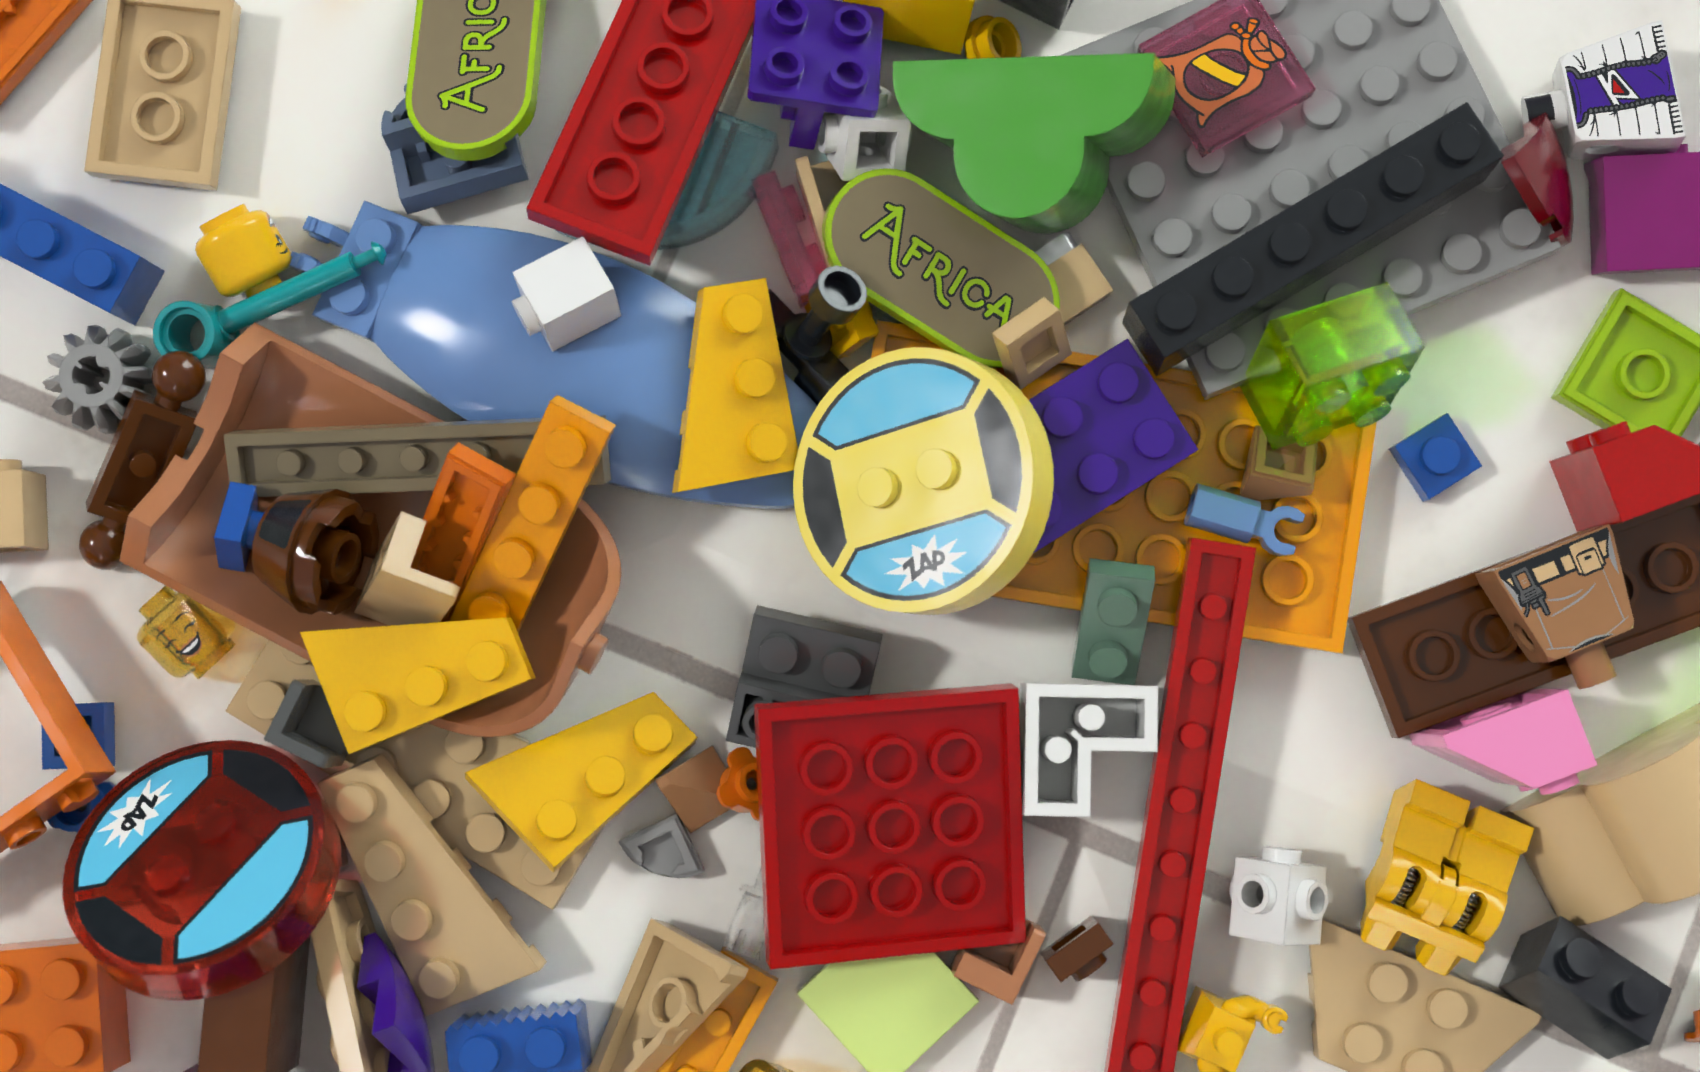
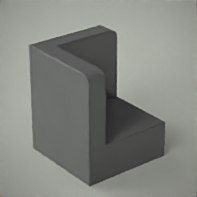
M294 679L263 740L321 768L342 766L348 752L321 684L313 679Z

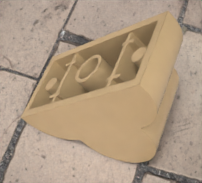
M1700 703L1596 758L1597 766L1577 773L1580 781L1577 785L1546 795H1541L1539 790L1499 811L1504 816L1534 828L1527 852L1523 853V856L1556 916H1562L1576 926L1591 924L1613 917L1643 902L1662 904L1700 894Z

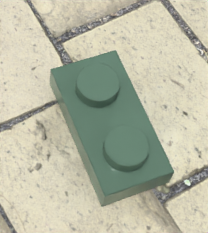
M1089 559L1072 658V678L1135 685L1155 584V566Z

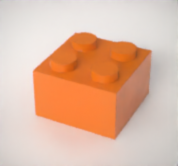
M92 936L0 944V1072H112L131 1062L124 958L114 955L103 948Z

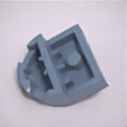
M407 84L404 86L405 98L396 106L392 113L387 110L384 111L381 122L382 137L390 151L399 198L407 215L529 180L518 133L505 143L507 147L505 150L492 157L474 161H459L442 156L434 151L430 144L421 139L407 114L405 102Z

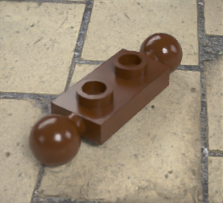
M171 351L157 360L152 371V381L157 390L156 397L137 390L133 391L86 500L87 512L103 517L102 520L88 525L82 532L79 540V550L83 559L94 568L111 570L124 564L119 560L128 515L159 481L174 456L177 455L183 458L197 426L193 424L197 411L182 407L181 405L182 402L192 400L200 394L206 382V372L201 361L189 352Z

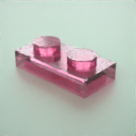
M774 170L751 179L753 194L798 306L802 308L809 302V290L822 271L826 269V265L816 242L807 246L804 245L796 223L806 220L794 186L791 184L781 188Z

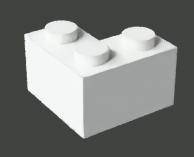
M1020 683L1022 814L1024 816L1091 817V751L1157 752L1158 686Z

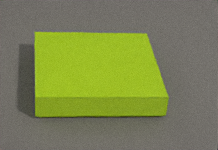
M1620 288L1611 295L1551 398L1603 429L1627 421L1631 432L1656 425L1682 437L1700 406V334Z

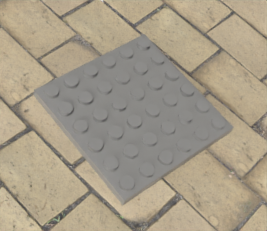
M1193 0L1059 55L1155 53L1157 57L1173 55L1199 47L1226 33H1233L1239 36L1230 29L1229 25L1232 22H1239L1246 29L1249 17L1260 20V25L1253 35L1260 30H1264L1270 39L1277 41L1287 51L1286 59L1272 63V68L1265 71V79L1259 89L1249 96L1234 101L1218 110L1209 119L1204 128L1198 127L1196 112L1186 106L1175 92L1170 116L1157 136L1134 152L1110 157L1107 188L1153 288L1466 102L1469 103L1500 150L1510 145L1439 0ZM1214 51L1207 53L1215 60L1237 71H1247L1244 58L1236 52ZM1189 65L1185 74L1187 87L1199 97L1207 99L1217 98L1234 88L1209 77L1192 65ZM1500 161L1483 183L1186 360L1204 400H1208L1553 256L1559 251L1561 245L1559 241H1550L1548 236L1554 233L1551 224L1543 227L1536 221Z

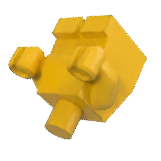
M1196 985L1184 1011L1185 1014L1182 1018L1177 1051L1196 1059L1200 1072H1236L1256 1026V1021L1260 1022L1261 1026L1268 1032L1279 1034L1284 1029L1279 1023L1281 1020L1287 1022L1288 1015L1277 1005L1267 1004L1253 996L1241 995L1227 1000Z

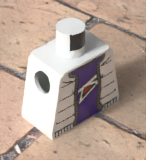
M1662 20L1651 22L1566 53L1558 59L1552 75L1554 91L1521 98L1523 124L1547 112L1554 128H1562L1566 153L1571 159H1598L1603 156L1676 153L1686 137Z

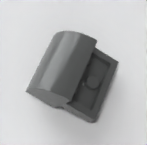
M757 605L751 625L742 673L736 689L726 741L756 748L754 704L869 695L883 634Z

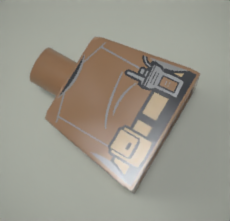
M1610 524L1586 528L1475 573L1480 586L1531 663L1552 662L1565 657L1578 689L1592 687L1617 676L1603 641L1633 629L1634 618Z

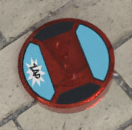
M235 740L210 741L186 746L166 753L138 768L120 781L94 807L78 831L67 857L62 891L64 910L72 931L84 948L106 973L129 990L144 996L173 1001L196 1000L217 996L243 987L276 968L300 947L316 928L327 910L338 882L341 868L340 835L327 804L307 773L283 753L261 744Z

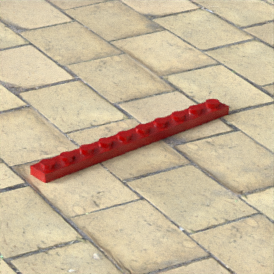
M1188 537L1158 725L1157 752H1154L1104 1072H1174L1255 561V547Z

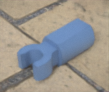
M1197 483L1190 497L1184 524L1244 543H1248L1251 538L1258 539L1262 548L1268 553L1276 556H1289L1294 554L1296 547L1279 541L1275 536L1274 527L1279 520L1299 524L1303 522L1305 514L1297 508L1290 506L1277 507L1271 511L1261 509L1260 501Z

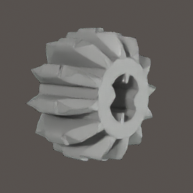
M88 326L85 340L72 333L63 335L65 346L69 353L65 357L56 353L47 356L48 362L59 368V375L51 376L42 382L47 390L60 393L51 407L56 413L63 416L72 414V426L88 431L96 425L99 432L105 434L115 433L118 421L122 419L134 390L153 396L143 391L144 384L153 383V368L143 366L152 354L147 346L140 343L131 345V334L120 328L114 329L108 335L106 329L101 326ZM106 369L110 371L108 384L99 382L103 390L95 389L94 382L96 376L104 378L105 375L101 370Z

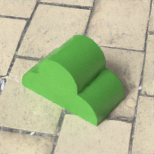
M1155 53L893 61V87L901 110L916 127L954 150V165L958 180L971 200L984 210L1022 230L1040 234L1067 230L1091 214L1105 192L1109 176L1110 157L1134 152L1154 139L1166 124L1175 98L1176 78Z

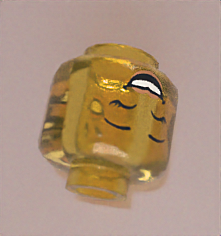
M164 586L138 610L147 620L138 630L137 641L173 677L181 678L192 673L197 679L201 678L236 645L229 638L235 629L234 621L194 601L187 594L176 593L168 586Z

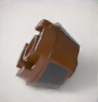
M339 489L295 492L282 495L266 509L258 523L252 544L251 560L254 573L263 584L298 612L314 614L322 611L337 615L348 609L361 595L362 590L352 586L360 573L364 556L372 559L376 556L379 539L376 515L363 510L359 505L360 502L354 501L349 492Z

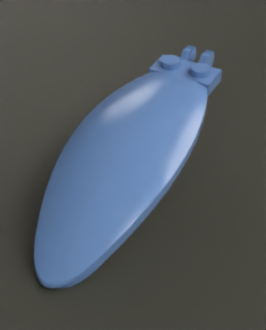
M365 200L350 233L317 218L307 217L303 226L304 231L308 232L310 237L325 244L331 243L341 247L342 250L339 256L347 252H351L356 256L372 249L371 241L382 245L386 252L384 265H381L378 260L361 268L360 276L322 292L312 315L326 323L374 342L410 379L467 421L542 418L549 402L556 395H559L596 415H606V420L616 424L608 442L611 480L607 482L608 484L662 497L707 504L761 509L795 508L793 499L794 471L672 493L675 470H678L682 435H679L682 411L686 410L691 370L688 368L696 302L670 286L633 267L592 251L615 289L621 317L552 352L541 331L529 336L511 302L521 296L512 272L569 243L531 233L499 228L463 225L423 226L415 220ZM291 252L292 259L289 267L303 273L322 264L316 258L305 253ZM784 373L797 446L799 447L803 432L817 405Z

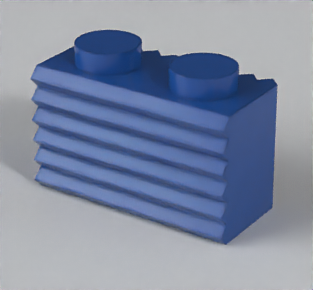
M579 998L573 1005L567 1000L561 1006L552 1002L548 1008L540 1003L535 1010L527 1005L522 1011L514 1007L509 1013L503 1008L497 1014L489 1010L485 1015H481L477 1011L469 1017L464 1013L445 1031L449 1072H585L592 1062L586 1004Z

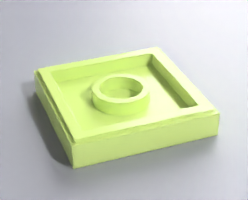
M936 952L828 963L797 991V995L867 1072H905L979 1002V999L965 983L953 976L951 968Z

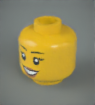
M241 204L199 226L204 236L196 243V255L221 295L234 297L245 293L248 298L282 282L278 274L289 267L292 259L291 252L267 212L262 210L249 212L245 204Z

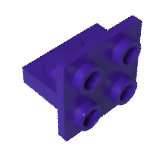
M836 0L755 1L747 97L751 101L781 105L780 119L791 120L790 147L814 150L824 112L868 118L876 116L879 107L884 12L881 8Z

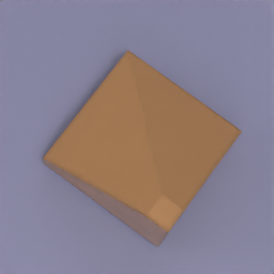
M1256 425L1251 438L1239 495L1257 501L1311 495L1314 490L1318 439Z
M713 745L655 780L690 834L730 810V808L723 807L717 798V788L726 766Z

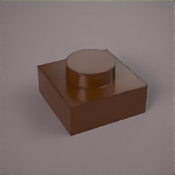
M1090 916L1041 951L1040 954L1060 982L1071 975L1077 982L1094 973L1107 961L1103 952L1111 947L1113 942L1101 925Z

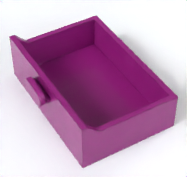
M1681 144L1676 153L1603 156L1584 163V171L1589 181L1591 275L1700 270V152H1688V144Z

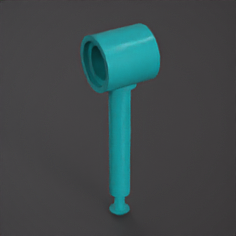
M371 241L372 249L356 256L351 252H347L224 309L219 305L211 306L190 301L171 303L159 313L153 327L155 346L162 356L171 351H186L196 356L204 368H216L220 352L240 336L241 329L360 276L361 268L378 260L381 265H384L386 259L385 249L382 245ZM200 320L204 326L205 337L201 346L195 350L190 341V332L194 324Z

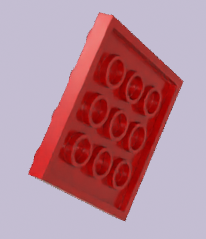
M1007 683L754 704L766 962L770 970L1025 943L1019 689L1015 685Z

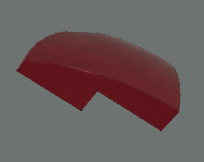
M1547 112L1523 124L1524 137L1501 149L1504 155L1501 163L1536 221L1543 227L1551 224L1554 233L1548 236L1550 241H1559L1561 247L1572 241L1574 222L1572 186L1560 140Z

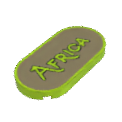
M417 0L405 102L407 114L421 139L430 144L434 151L446 158L459 161L486 159L507 148L506 142L511 140L517 133L521 137L530 126L537 105L547 0Z
M876 169L865 172L845 184L826 209L822 223V239L825 244L830 267L843 266L854 271L866 286V300L946 351L962 355L990 368H1001L1003 366L992 332L1043 297L1060 310V297L1055 278L1046 263L1035 252L914 174L898 169Z

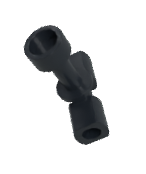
M843 266L828 267L819 275L809 290L808 299L812 308L809 313L794 314L771 289L768 290L779 350L799 370L794 382L817 406L826 393L850 371L830 351L832 334L829 328L832 324L842 325L850 322L867 299V289L863 280L854 271Z

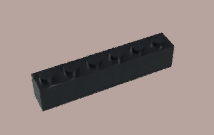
M1466 102L1128 303L1122 324L1157 377L1483 183L1504 155L1469 103Z

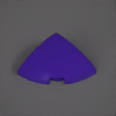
M376 932L364 936L357 989L375 1005L372 1035L390 1051L387 1072H435L428 1025L421 1004L406 972Z

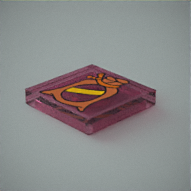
M1218 0L1139 44L1137 53H1155L1176 78L1172 110L1202 158L1312 97L1316 89L1260 0Z

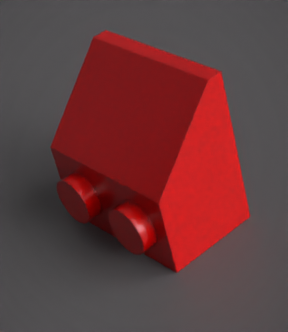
M1627 421L1591 432L1567 441L1566 444L1570 454L1549 461L1577 532L1605 524L1621 523L1700 494V445L1656 425L1631 432Z

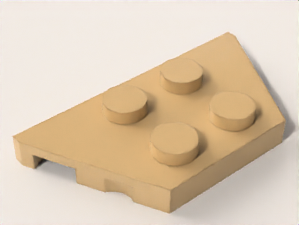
M1323 919L1320 944L1309 945L1311 973H1308L1309 999L1312 1001L1314 1009V1021L1311 1024L1313 1054L1318 1059L1348 1072H1484L1538 1025L1542 1017L1526 1006L1454 975L1448 974L1443 976L1426 969L1416 959L1393 949L1384 951L1363 942L1360 935Z

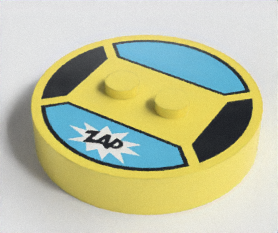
M911 347L882 353L861 363L844 375L819 402L807 423L798 447L793 477V499L799 530L810 555L824 575L844 593L859 602L878 609L917 615H944L958 612L989 599L1003 589L1016 577L1035 551L1046 527L1053 498L1054 471L1051 448L1040 417L1031 402L1017 386L998 371L962 355L930 347Z

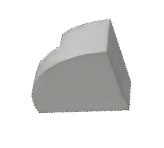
M677 813L619 841L626 855L634 863L652 873L666 877L686 878L705 871L688 832Z

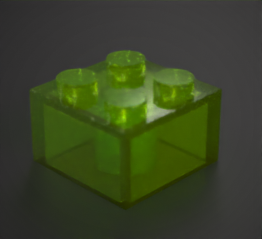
M1386 282L1270 320L1245 373L1247 379L1240 385V388L1273 450L1295 442L1300 447H1306L1323 440L1334 429L1352 423L1356 427H1365L1384 418L1391 411L1390 405L1400 388L1410 379V372L1425 346L1389 283Z

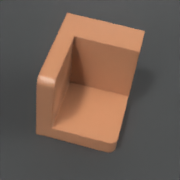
M1025 918V943L960 949L957 951L950 966L953 976L1013 1005L1045 939L1046 932L1040 925Z

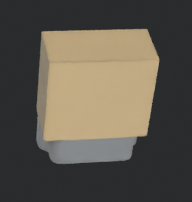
M1069 231L1062 233L1035 251L1049 267L1055 278L1059 291L1060 313L1064 326L1109 297L1113 292V288L1083 244L1078 245Z

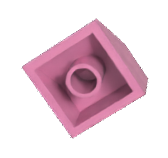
M1530 689L1409 734L1412 744L1493 782L1516 785L1520 791L1538 788L1541 795L1559 792L1577 785L1580 782L1577 776L1578 772L1597 766L1568 689Z

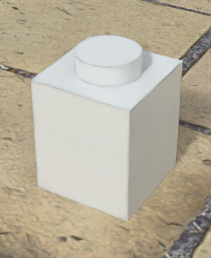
M584 236L512 272L521 295L511 301L529 336L541 331L552 352L621 317L615 289Z

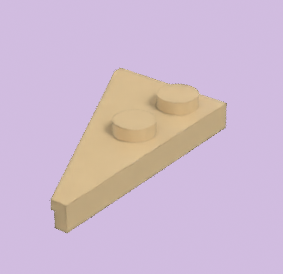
M651 918L588 1072H656L746 977L749 968L672 924Z

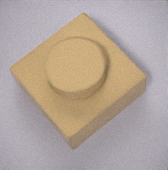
M1045 297L992 332L1005 375L1020 390L1072 354L1060 310Z

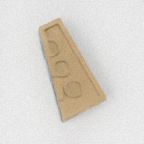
M382 753L332 774L317 783L426 1016L538 972L543 968L547 961L533 944L528 947L510 924L513 918L497 898L493 900L489 898L469 872L472 866L457 847L451 849L432 825L434 818Z

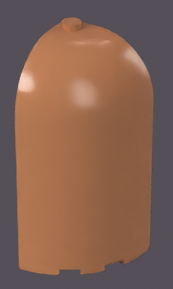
M254 322L220 352L207 396L193 423L204 429L200 440L187 460L177 455L174 456L159 481L130 512L127 518L119 561L312 662L300 632L390 625L354 613L360 596L348 609L337 615L322 611L314 614L298 612L263 584L255 575L251 560L252 549L245 572L219 568L214 535L229 487L223 434L234 430L445 421ZM433 491L352 493L350 495L354 501L360 502L359 505L363 510L376 515L379 530V549L401 511L423 519ZM280 496L258 497L259 511L265 512ZM583 499L579 503L518 633L536 678L428 722L429 724L459 734L479 737H497L520 733L536 726L554 711L580 670L588 674L593 672L609 642V638L599 633L610 613L620 587L621 562L618 549L607 526ZM364 556L360 573L352 587L363 589L373 562L372 558Z

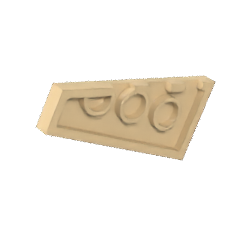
M322 877L301 885L305 904L303 920L307 932L312 937L318 966L316 976L317 987L320 995L325 1000L332 1032L330 1038L332 1056L339 1065L340 1072H387L390 1051L372 1035L375 1005L357 989L364 936L376 932L359 881Z

